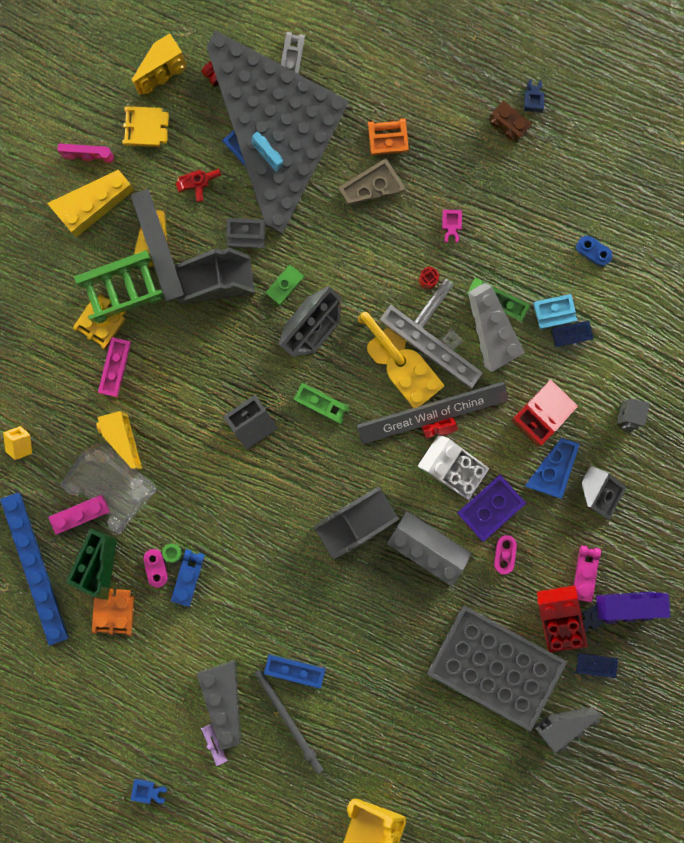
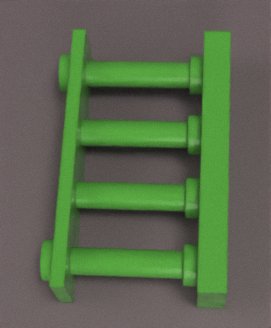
M147 250L74 276L76 284L79 287L86 288L95 314L88 316L90 321L96 322V324L107 321L108 317L149 302L154 304L161 301L164 294L161 289L156 291L147 267L148 263L152 262V259ZM136 267L140 268L149 293L141 297L137 296L129 274L130 269ZM117 274L122 275L130 297V301L122 304L119 303L111 281L112 276ZM100 280L104 282L113 306L103 311L93 287L94 283Z

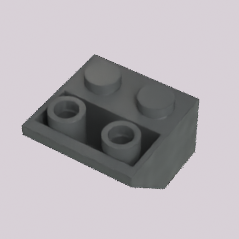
M256 395L223 416L246 450L278 429Z

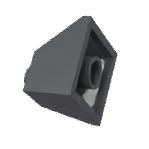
M590 466L582 481L588 507L606 520H610L627 487L610 473Z

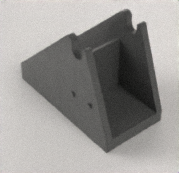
M213 249L175 265L185 294L184 297L179 298L180 305L255 294L250 256L234 249Z
M377 487L342 509L335 511V513L324 518L313 527L332 559H335L398 521L399 518L381 488Z

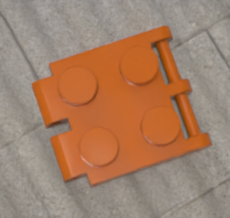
M110 589L108 600L94 597L92 634L101 632L109 633V635L117 633L131 636L134 597H131V590L116 589V596H113L114 589ZM97 627H109V629H100ZM115 628H125L127 630H116Z

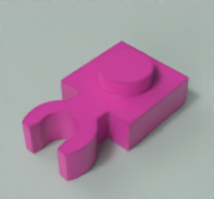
M443 210L442 230H447L444 242L448 243V237L453 236L457 244L459 235L456 231H461L462 210Z

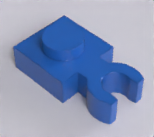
M135 779L131 800L150 804L153 798L158 803H164L166 798H161L159 792H166L168 788L164 786L154 788L155 782Z

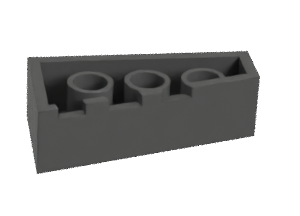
M237 659L197 673L220 750L239 745L242 740Z

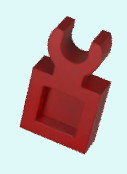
M453 417L422 426L426 438L433 437L435 434H439V436L450 435L454 431H458Z

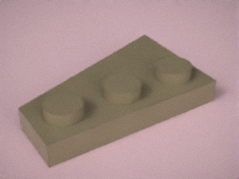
M385 158L338 187V190L346 203L352 205L405 192L406 188Z

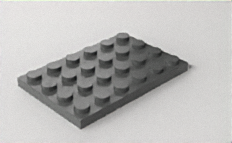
M463 605L427 675L523 728L532 731L567 661Z

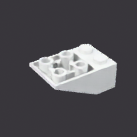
M439 434L418 465L423 471L467 500L471 498L489 470L486 465L444 436H439Z

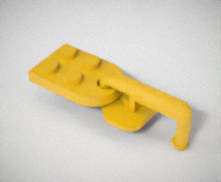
M363 312L358 316L359 323L366 324L375 336L367 345L368 354L377 364L387 365L386 370L389 379L412 408L421 406L445 386L417 352L405 349L406 341L389 328L382 331L369 313Z

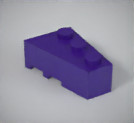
M649 591L596 595L598 619L605 620V623H618L617 620L635 622V619L650 621L653 618H670L669 593Z

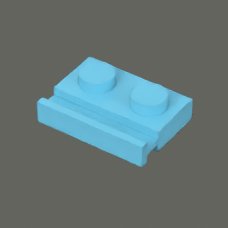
M257 131L252 136L251 144L277 172L282 168L283 159L277 151H274L267 139L262 137Z
M572 294L533 303L539 330L578 321Z

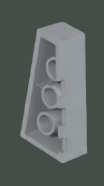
M483 283L468 292L473 317L476 322L475 327L480 340L479 345L484 358V367L493 372L525 352L492 286Z

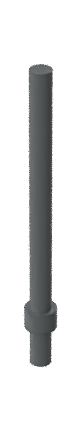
M261 669L254 673L304 752V758L310 762L317 774L324 769L315 757V751L308 746Z

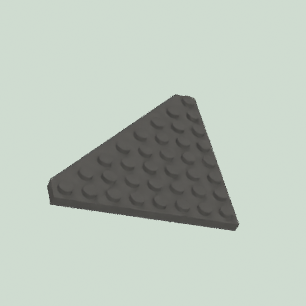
M215 30L206 49L263 220H266L267 227L283 234L349 101ZM257 131L262 137L267 139L270 146L283 159L282 168L277 172L251 144L252 136Z

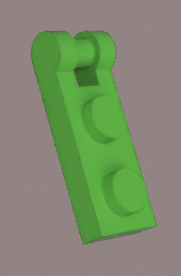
M304 383L301 384L293 399L338 424H342L344 420L342 418L350 408ZM333 406L338 408L336 414L331 413Z

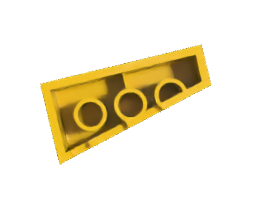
M117 170L47 204L71 233L78 237L130 195L134 189L123 174Z

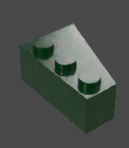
M90 528L66 583L95 598L108 600L117 538Z

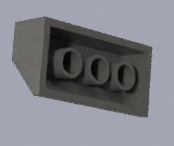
M406 511L386 544L452 587L471 555V552L408 511Z

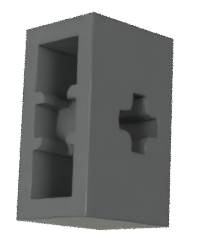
M631 398L621 402L617 425H621V429L628 431L638 430L639 427L645 426L650 403Z

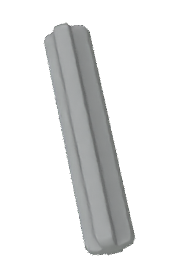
M447 279L443 281L414 321L422 328L452 288V282Z

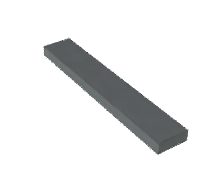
M146 189L131 194L166 302L184 297L185 294L150 190Z

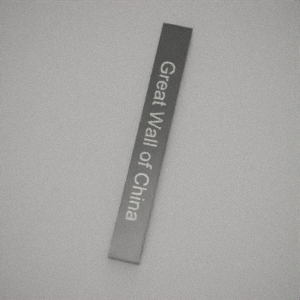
M504 382L496 383L358 424L357 428L361 442L365 444L508 401L506 386Z

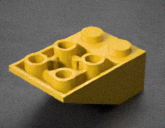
M171 34L166 35L152 45L132 78L139 95L151 92L153 87L166 83L171 76L182 73L187 67L183 53Z

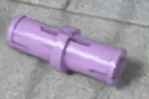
M209 724L201 728L208 744L206 747L208 750L210 749L216 766L228 761L224 751L220 750L213 725ZM210 736H212V738H213V740H214V742H215V745H216V747H217L218 753L216 752V750H215V748H214V745H213V743H212V740H211Z

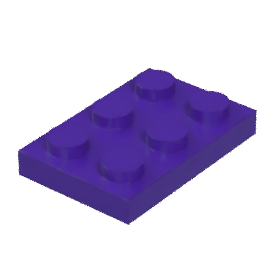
M498 475L459 510L457 514L478 538L484 542L526 503L501 475Z

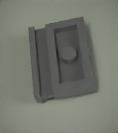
M227 218L226 246L265 248L266 220Z

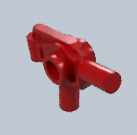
M219 169L209 173L197 170L178 177V181L175 184L179 193L195 189L196 202L201 203L204 202L203 188L209 185V180L221 177Z

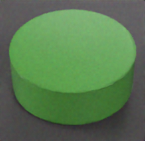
M174 543L167 544L162 550L163 559L168 563L177 562L182 556L180 546Z

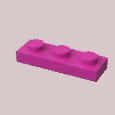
M111 337L98 393L118 398L131 346L130 341Z
M100 495L49 516V520L55 535L110 513L104 495Z

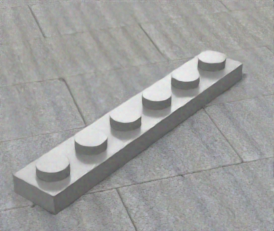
M392 305L388 307L380 318L379 322L468 388H473L482 375L480 370Z

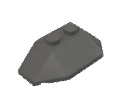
M330 286L309 296L284 325L279 345L292 357L316 352L339 324L342 298Z

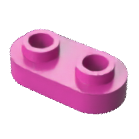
M505 535L500 537L496 544L494 568L501 574H509L514 569L517 543L511 536ZM505 541L509 543V547L507 549L503 547V543ZM501 561H506L507 566L505 568L500 566Z
M158 549L148 550L144 555L148 582L153 587H162L168 581L162 552ZM152 555L156 557L154 563L150 561ZM156 574L160 575V581L154 580Z

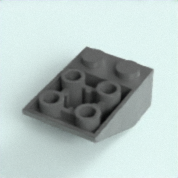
M593 707L549 714L536 724L534 728L554 753L557 751L562 752L568 747V743L571 740L580 738L586 728L595 726L600 721L599 718L602 715Z

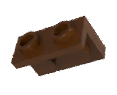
M505 101L489 117L490 124L494 128L502 130L509 140L517 143L532 126L529 120Z

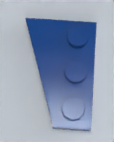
M560 438L524 487L562 499L580 444Z

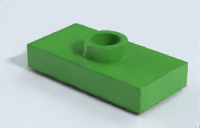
M289 264L265 293L281 306L304 279V276Z

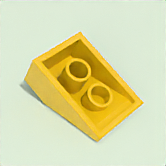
M119 411L98 417L97 429L99 434H102L131 469L142 470L128 414Z

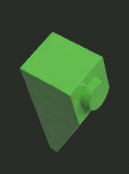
M475 278L468 292L486 282ZM492 286L505 314L522 322L530 304Z

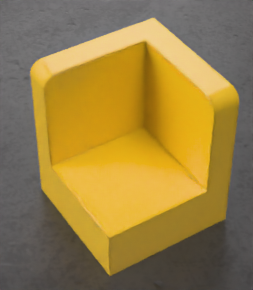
M21 426L3 432L5 451L14 460L32 454L30 434Z

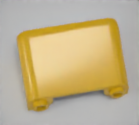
M357 798L349 802L347 812L348 817L352 819L343 843L400 842L406 824V817Z

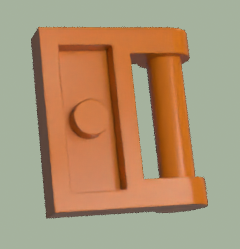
M406 119L384 123L368 122L371 156L409 152ZM392 129L401 130V132L375 135V131Z

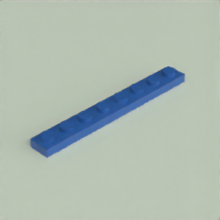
M21 493L2 498L0 501L48 644L52 645L66 640L69 636Z

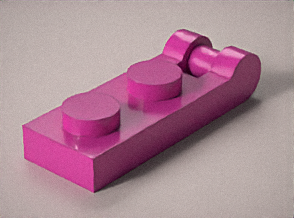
M58 144V152L64 159L74 160L75 158H82L85 161L103 159L106 163L114 161V155L108 147Z
M583 545L579 549L574 586L576 585L579 600L592 602L601 549H588L587 546ZM586 556L592 557L591 563L585 562Z

